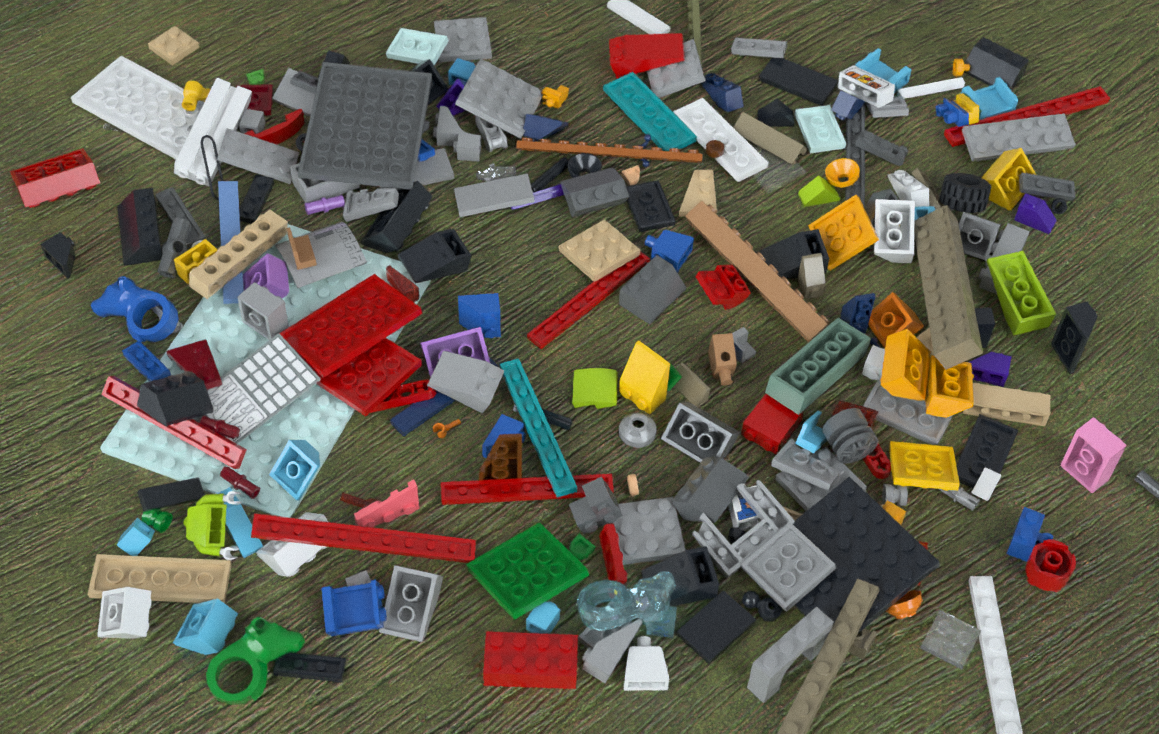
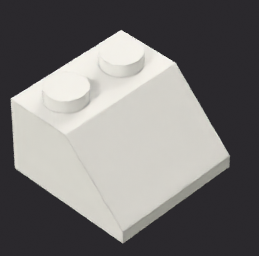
M131 587L103 591L97 637L133 639L146 637L149 629V609L152 603L151 591Z

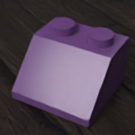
M267 253L243 274L244 291L255 282L261 287H266L275 296L286 297L289 293L286 262Z

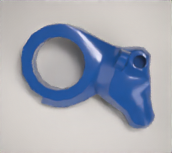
M120 276L117 282L107 286L103 295L91 303L93 312L102 318L111 315L126 317L129 334L139 342L164 340L176 329L179 320L178 311L168 298L157 292L139 288L132 279L126 276ZM162 306L163 314L159 323L153 328L142 329V319L145 313L152 307Z

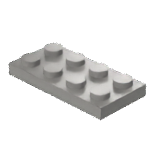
M227 128L217 160L290 184L292 181L290 166L297 163L299 152Z

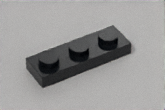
M255 175L239 209L241 222L252 224L257 220L274 186V178Z

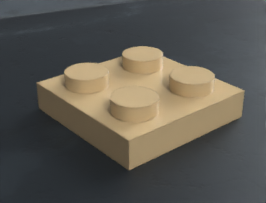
M174 26L149 42L148 47L173 66L198 49L199 43Z

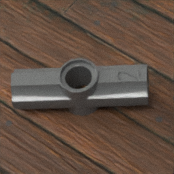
M180 218L173 220L168 239L162 245L163 255L157 271L159 275L175 278L177 271L174 259L187 251L186 240L191 228L190 221Z

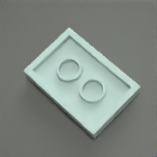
M401 28L388 48L386 56L390 59L417 64L430 59L433 65H435L448 43V38L444 35Z
M830 105L795 110L796 120L810 153L845 149L846 142Z

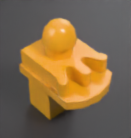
M562 85L557 90L545 87L541 92L543 104L559 109L568 97L569 88Z

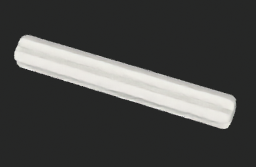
M960 77L901 88L898 90L897 95L906 99L964 87L965 81Z

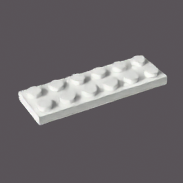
M703 98L673 111L697 136V142L705 150L706 144L711 140H718L724 144V154L714 159L737 182L768 168V162Z

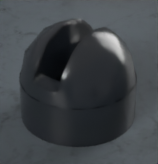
M1062 198L1053 200L1051 204L1052 211L1055 214H1063L1067 210L1066 201Z
M730 528L728 533L729 543L732 545L746 532L739 528Z

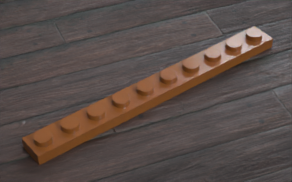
M522 138V141L517 140L516 147L518 150L566 154L589 153L594 156L702 163L703 155L699 154L698 150H688V153L680 152V149L670 148L669 151H662L660 147H651V150H643V146H632V149L620 144H614V147H606L604 143H595V146H588L587 142H577V145L569 144L570 141L559 140L558 143H551V140L540 139V142H533L532 138Z

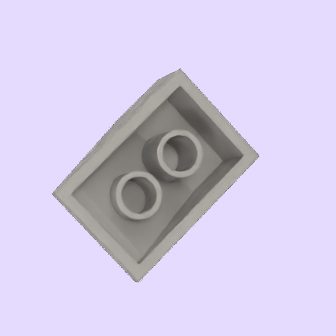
M443 351L427 386L483 413L494 396L504 370L483 360Z
M394 566L385 604L387 621H384V628H381L379 632L423 642L439 598L443 576Z

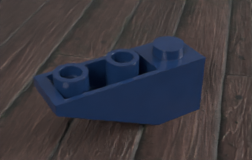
M715 73L705 75V81L700 84L719 108L726 112H731L743 107L740 86Z
M875 293L853 297L843 305L840 319L866 334L876 297Z

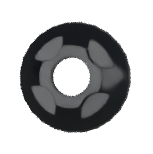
M589 153L576 154L568 162V172L572 178L579 177L581 172H588L590 174L602 169L599 158Z

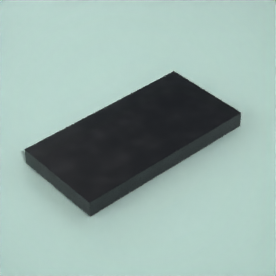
M773 57L758 79L761 82L821 106L825 104L838 83L837 79L784 58Z
M979 414L956 465L959 483L974 489L984 468L1000 474L1019 430Z

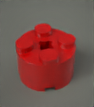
M1045 540L1043 543L1035 545L1025 566L1028 583L1045 591L1059 592L1068 583L1076 567L1075 555L1071 554L1066 544L1057 540Z

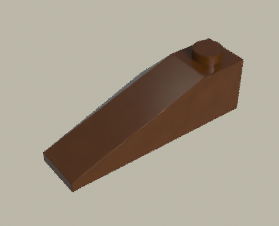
M522 433L500 434L479 470V480L522 478Z

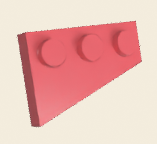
M413 479L408 482L409 487L399 492L396 489L391 492V496L383 502L375 501L354 513L355 525L373 528L381 523L391 522L402 515L414 513L419 509L418 488L415 480Z

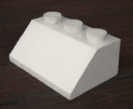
M875 200V232L879 238L874 243L875 255L890 262L912 263L914 255L915 201Z
M305 512L298 518L328 522L324 514ZM271 540L258 550L256 554L278 575L291 577L300 570L299 567L302 564L312 561L316 557V553L321 549L327 548V546Z

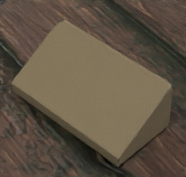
M681 363L677 371L681 374L682 378L674 387L693 405L700 407L708 401L710 388L684 363Z

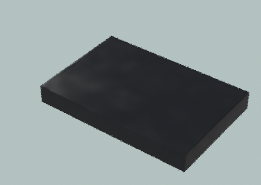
M659 180L626 186L629 194L627 203L639 232L675 226L676 220Z
M723 590L677 631L676 635L710 664L754 625L756 619Z

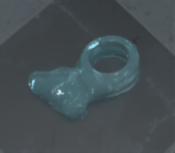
M661 571L654 577L640 579L631 589L617 581H596L582 589L577 598L580 619L586 627L602 631L621 626L635 618H640L645 622L648 632L654 631L652 621H660L665 618V612L669 609L671 594L676 589V581L669 571ZM602 602H615L606 607H594Z

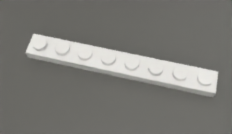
M970 576L969 587L997 734H1023L992 576Z

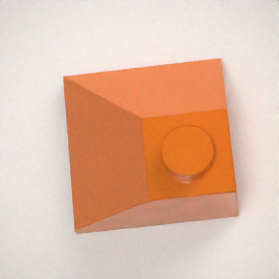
M894 292L872 310L868 323L883 347L886 346L887 336L908 329L915 335L924 327L915 312Z

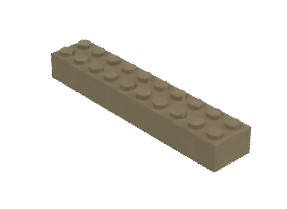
M945 205L915 220L914 235L934 356L945 369H949L982 354L983 349L958 220L949 207Z

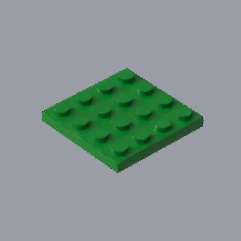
M540 522L466 564L467 570L514 620L589 576L588 569Z

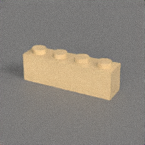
M973 383L974 405L963 411V414L979 416L981 414L988 418L1045 426L1050 416V395Z

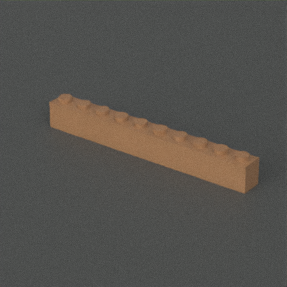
M703 201L697 204L685 215L689 224L730 265H734L737 272L808 343L830 324L824 315L819 316L816 313L817 309L812 303H806L803 300V295L797 289L793 291L790 288L791 284L784 276L780 278L777 275L778 271L772 264L768 266L765 263L766 259L760 252L755 253L752 250L753 246L747 240L743 241L740 238V233L734 227L731 229L727 226L729 223L722 215L720 217L716 215L717 211L711 204L706 205Z

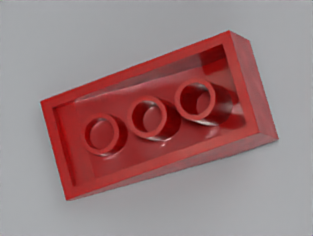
M682 33L624 35L609 40L610 65L617 79L631 72L637 74L685 60Z

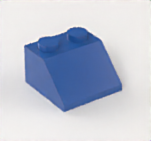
M498 293L458 296L460 325L468 330L481 327L484 338L501 337Z

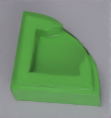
M263 69L246 74L250 85H262L265 81Z

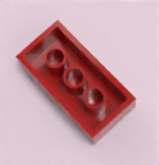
M486 631L483 670L484 686L576 689L578 635Z

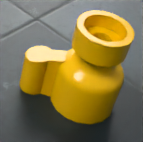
M197 81L186 82L183 90L182 107L185 110L194 111L197 107V101L205 102L211 89L203 88L202 84Z

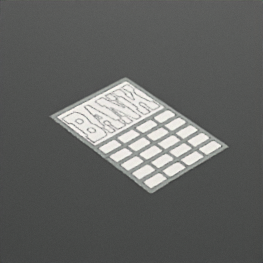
M277 334L221 377L223 385L207 390L214 410L212 413L202 415V417L208 416L215 420L222 419L227 424L239 427L238 438L232 439L223 436L238 444L320 381L321 378L280 334Z

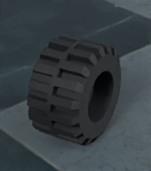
M948 174L944 177L939 200L942 204L956 211L966 213L983 212L987 207L991 184L971 174Z

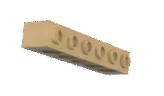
M271 210L261 214L255 222L247 225L240 234L233 236L230 242L225 246H221L215 254L207 257L201 265L191 270L189 273V287L206 299L210 298L287 235L288 221Z

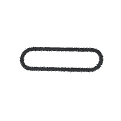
M204 135L201 138L200 144L210 191L213 198L219 200L213 191L203 141L205 138H209L212 141L220 180L223 181L220 162L217 160L216 143L210 135Z

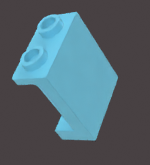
M1000 77L996 78L992 86L973 91L970 86L963 87L961 92L979 105V120L1014 111L1018 103L1017 96Z

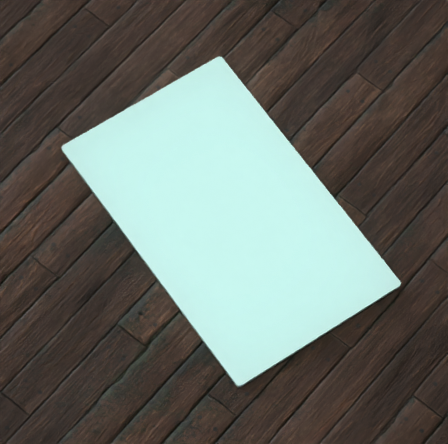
M287 225V228L290 227L293 238L310 233V231ZM288 234L285 235L276 244L289 240ZM273 245L259 258L252 262L248 267H246L242 271V274L249 270L267 253L283 261L285 260L279 252V250ZM361 248L367 262L366 264L297 288L287 266L289 293L282 299L285 302L288 325L290 327L373 274H376L415 304H418L431 280L415 283L401 261ZM222 287L210 298H202L167 350L206 339L219 375L222 377L269 340L242 322L239 303L223 304ZM403 327L386 338L395 343ZM165 352L160 361L170 370L171 376L185 372ZM314 384L239 442L238 445L247 449L240 468L233 470L240 475L244 474L247 480L260 487V492L254 499H251L239 489L235 490L231 483L220 477L223 467L230 466L127 409L100 449L102 453L178 481L199 477L203 490L213 494L231 487L232 491L241 493L236 494V497L242 502V505L272 516L292 518L355 409L322 387ZM202 416L192 419L199 423ZM289 440H306L319 452L320 467L299 501L294 499L269 475Z

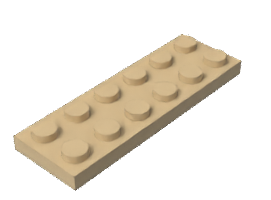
M97 554L88 596L89 598L102 599L103 591L131 587L151 591V601L202 603L218 598L225 603L232 564L230 560Z

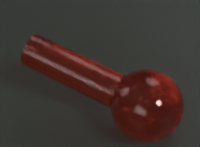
M343 492L340 501L361 508H365L378 501L375 498L364 500Z

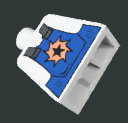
M738 491L728 505L733 528H739L744 531L750 530L761 520Z

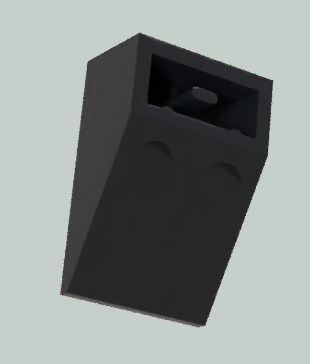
M454 228L436 232L398 254L399 259L415 283L467 272L472 256Z
M819 229L798 232L760 250V253L766 259L765 263L768 266L772 264L777 269V275L780 278L783 276L786 279L797 278L802 256L818 253L822 255L824 274L827 272L829 256Z
M707 546L685 550L641 571L652 610L715 598L718 594L719 581Z

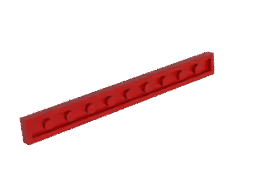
M1100 86L981 119L978 123L965 126L1057 114L1068 115L1107 104L1110 97ZM956 126L944 131V136L952 147L966 143L962 132L964 126Z
M255 513L251 538L464 563H469L475 559L476 540Z

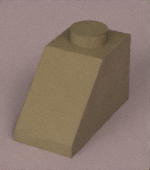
M821 253L802 256L797 283L804 299L823 296L826 283Z

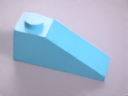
M229 487L217 494L224 493V495H227L232 489ZM235 495L233 498L234 501H239ZM225 502L224 504H227L225 529L234 544L239 548L242 557L245 558L260 550L263 545L260 539L251 538L252 524L242 505H233Z

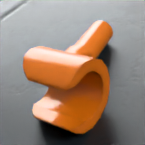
M457 419L446 425L436 423L433 426V431L435 433L438 432L439 438H445L447 431L459 425L461 421Z

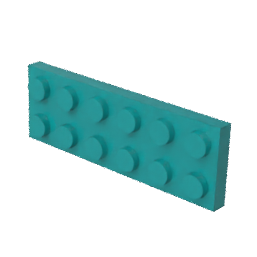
M633 72L604 85L603 91L645 134L651 136V140L658 147L662 148V151H669L670 148L681 150L697 141V136Z

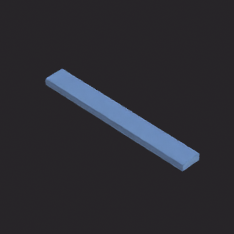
M218 181L221 246H225L233 236L240 234L238 181ZM242 271L223 286V304L239 303L237 297L243 292Z

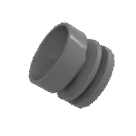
M857 408L846 409L835 414L824 424L822 429L829 444L833 446L832 449L840 463L844 464L853 463L866 457L876 448L879 441L871 427L868 426V422L861 410Z

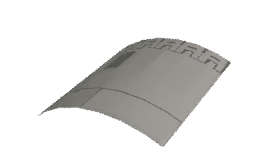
M344 222L304 234L309 236L317 263L316 266L297 270L289 240L274 245L283 256L297 288L367 263L356 238Z

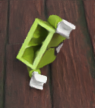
M230 491L227 495H224V493L207 494L197 501L196 506L188 508L187 517L184 519V526L187 528L186 537L194 542L200 553L218 557L223 555L226 560L238 558L230 553L231 550H239L237 546H230L225 549L222 547H224L227 508V504L224 503L240 505L242 502L234 501L233 499L236 494H241L240 492Z

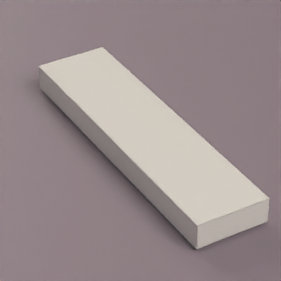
M610 0L607 3V8L648 34H668L670 32V26L628 0Z

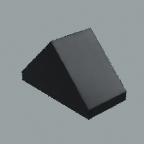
M778 98L757 111L758 120L768 126L794 127L795 125L793 111Z

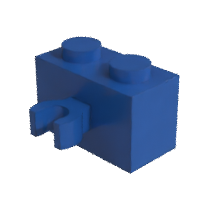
M1026 507L1023 508L1006 554L1027 562L1035 545L1043 543L1045 540H1053L1054 536L1052 534L1039 533L1045 514Z

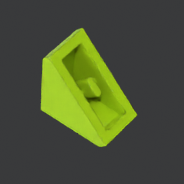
M819 175L798 192L804 207L840 201L835 186Z

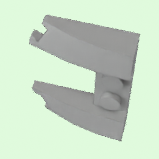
M760 480L756 481L757 487L745 489L743 483L736 487L761 521L732 545L704 513L699 518V520L703 521L699 532L694 531L692 534L701 547L707 546L712 562L726 579L738 571L744 561L790 522L792 524L795 523L793 518Z

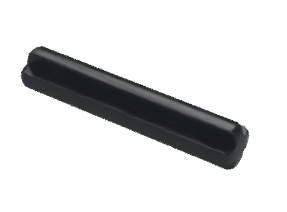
M562 157L532 182V192L543 189L568 168L569 159Z
M514 403L513 411L518 412V409ZM542 408L549 424L566 430L570 429L572 425L571 418Z

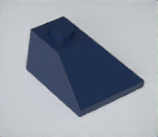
M526 114L523 136L532 138L533 142H537L538 139H545L567 127L569 122Z

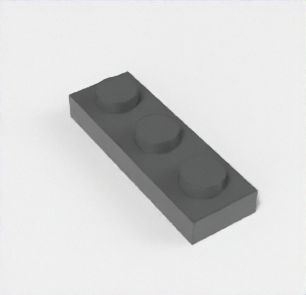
M1021 173L1019 176L1021 193L1062 198L1068 201L1075 199L1074 181Z

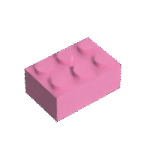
M1093 417L1076 430L1060 466L1093 493L1110 479L1127 445Z

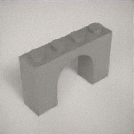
M815 607L753 662L747 688L765 703L780 689L785 672L801 654L810 661L819 654L832 629L833 621L818 607Z

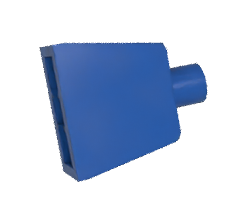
M664 230L659 238L648 235L645 240V246L652 248L651 259L658 255L672 264L678 273L693 250L694 238Z

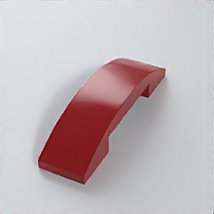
M301 108L285 115V122L258 134H255L253 130L244 134L278 145L295 135L305 124L303 110Z

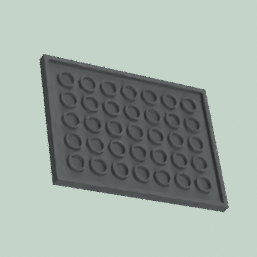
M322 62L298 169V178L412 189L415 181L432 74Z

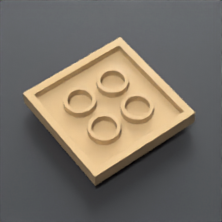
M605 219L559 245V251L594 282L640 255V249Z

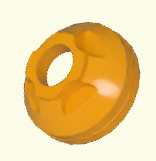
M847 158L832 161L825 170L827 181L831 185L840 188L849 187L854 184L860 175L858 164ZM841 177L848 178L846 182L838 181Z

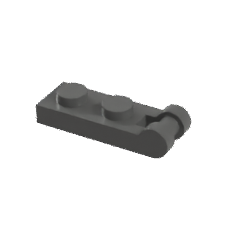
M862 129L855 143L856 146L897 166H901L904 163L905 157L908 154L907 147L897 146Z

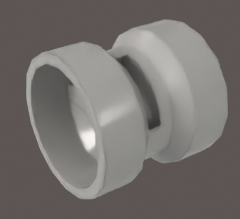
M884 484L882 489L883 505L888 500L891 503L896 502L898 506H906L907 486L898 485L895 487L891 484Z

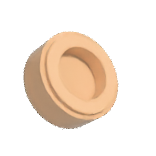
M630 474L627 476L629 493L631 496L639 495L636 474Z

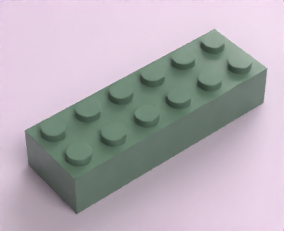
M837 318L770 375L765 393L799 415L865 356L871 338Z

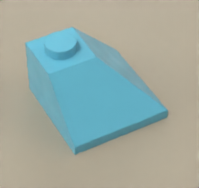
M289 440L269 475L294 499L299 501L320 467L319 452L306 440Z

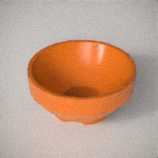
M917 590L909 591L885 612L895 616L896 619L915 615L923 601L921 592Z

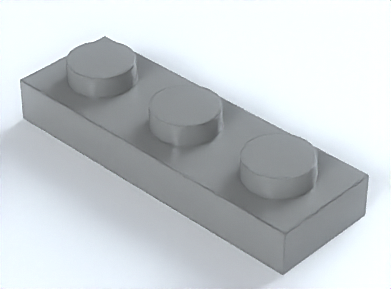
M735 38L731 52L737 55L783 58L787 49V41Z

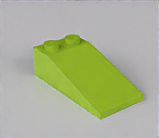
M1019 251L987 259L1002 311L1012 334L1018 335L1049 327L1056 313L1024 252Z

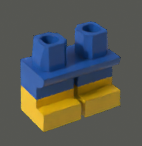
M961 93L957 94L956 100L953 101L943 98V104L936 105V115L938 117L944 116V121L947 124L954 123L958 127L979 122V105Z

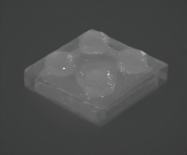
M940 610L921 645V649L963 669L981 630Z

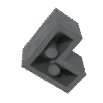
M602 477L583 485L582 488L586 497L569 504L576 524L583 534L594 532L598 527L607 523H613L623 516L615 495Z

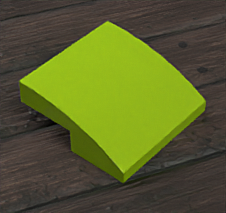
M605 368L574 370L572 400L574 407L595 405L597 409L617 406V370Z

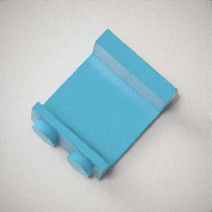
M879 48L873 53H869L862 61L856 63V67L894 84V93L909 82L911 69L905 66L897 73L879 61L881 53Z

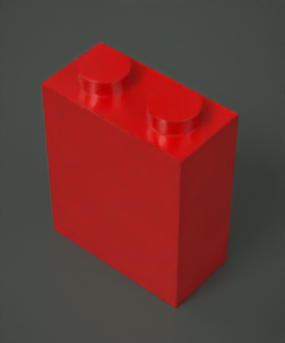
M765 394L743 422L741 435L747 440L762 446L766 451H771L777 455L801 423L804 411L798 415L768 394Z

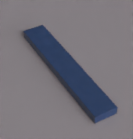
M489 357L490 363L499 368V366ZM436 390V395L432 399L416 402L390 419L391 425L403 436H406L456 400Z

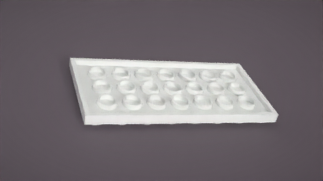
M123 56L116 59L71 97L74 104L174 159H177L204 105V101H197V107L194 111L185 110L181 105L184 98L183 88Z

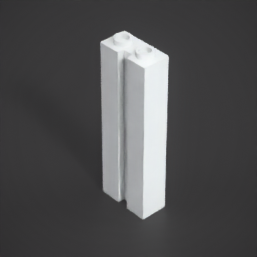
M216 78L175 161V174L181 178L193 180L200 185L209 186L200 144L201 138L204 135H210L216 143L219 155L226 129L229 128L237 131L245 109L248 108L252 91L240 86L235 88L230 86L231 83ZM205 138L203 145L212 182L218 171L213 143L209 138Z

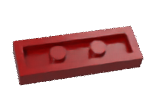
M605 524L599 534L611 592H619L627 582V571L623 567V553L619 549V535L615 530L614 524Z

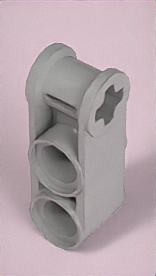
M475 115L476 125L488 152L501 147L507 148V139L501 128Z

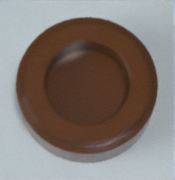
M711 140L706 144V154L713 158L721 157L724 154L725 146L721 141Z

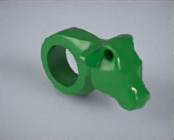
M260 616L254 618L251 624L245 628V635L221 651L209 663L206 676L207 685L212 695L218 701L229 705L245 704L252 699L256 701L266 687L267 664L287 653L299 652L305 643L303 635L298 631H291L274 622L267 621ZM236 661L247 663L253 669V678L246 690L230 694L220 689L218 678L221 670L227 664Z

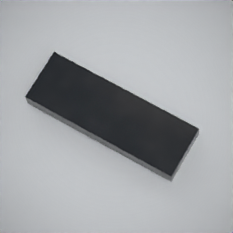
M199 477L143 488L137 491L143 512L199 501L205 495Z
M287 653L276 659L273 674L274 676L342 683L346 658Z

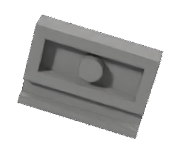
M902 96L893 97V101L880 108L870 103L866 104L870 113L873 114V118L907 116L909 114V108H907V104Z

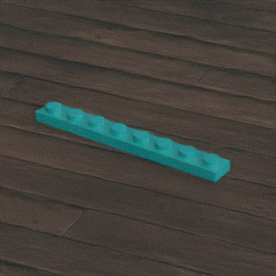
M519 358L500 363L499 368L504 370L503 378L556 497L577 492V485Z

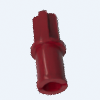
M203 416L199 422L220 435L232 439L239 437V427L227 424L222 419L215 420L208 416Z
M223 467L220 472V477L231 483L235 490H241L251 499H254L259 494L260 487L247 480L244 474L240 475L230 467Z

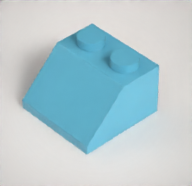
M218 598L194 604L173 644L204 655L218 653L224 647L225 638L228 632L233 629L238 613Z

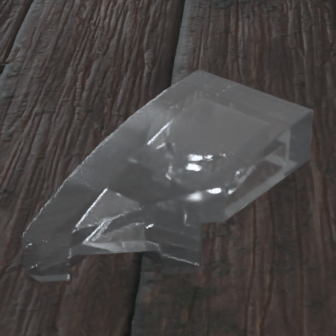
M492 163L489 165V169L484 172L479 171L476 174L477 179L488 182L515 176L516 169L515 167H495V164Z

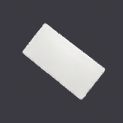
M984 468L972 494L988 501L1001 474Z

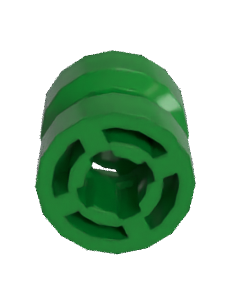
M156 509L143 512L141 521L148 526H153L154 530L159 533H163L171 525L173 515L168 511Z

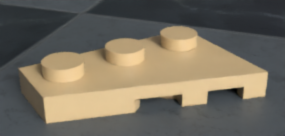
M694 170L679 211V217H685L701 201L706 205L711 204L717 211L713 170Z

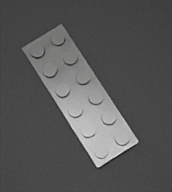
M1065 114L964 126L962 129L972 162L997 159L1004 151L1022 148L1025 155L1073 149L1075 146Z

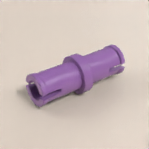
M340 195L327 199L323 197L321 200L305 203L304 206L307 215L321 211L326 213L330 209L344 207L345 202L343 196Z

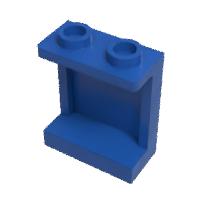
M375 579L371 580V583L333 589L331 586L323 587L322 599L326 633L330 636L384 628V621H387V613L385 607H382L381 601L385 596L383 585H380Z

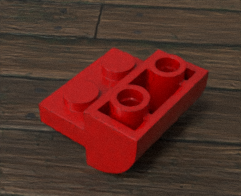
M717 265L714 271H699L696 275V279L712 304L723 305L725 310L740 305L751 293L734 265Z

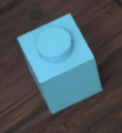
M550 601L535 607L526 619V630L531 633L550 634L560 620V609Z

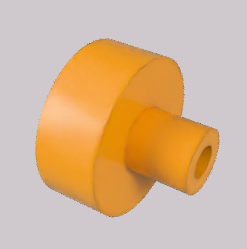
M954 59L953 76H962L964 71H969L970 65L964 64L963 59Z

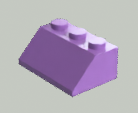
M481 327L420 343L430 378L443 351L490 363Z

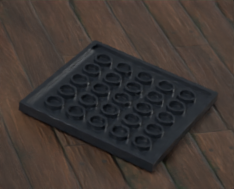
M850 477L797 518L793 524L836 565V569L794 606L804 616L808 615L815 607H818L833 621V625L857 579L879 587V593L859 630L861 632L940 566L939 561Z

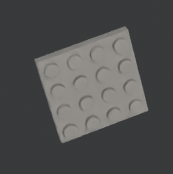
M480 58L455 105L522 138L525 132L523 128L526 114H534L543 95L541 94L542 90Z

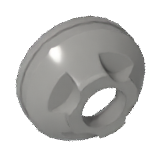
M632 413L625 416L620 422L619 436L628 446L636 448L645 447L651 444L656 437V424L648 415ZM640 420L644 423V426L637 428L632 423Z

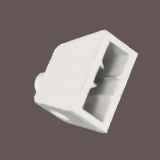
M641 636L637 638V646L629 647L624 691L668 690L669 675L662 648L651 646L650 637Z

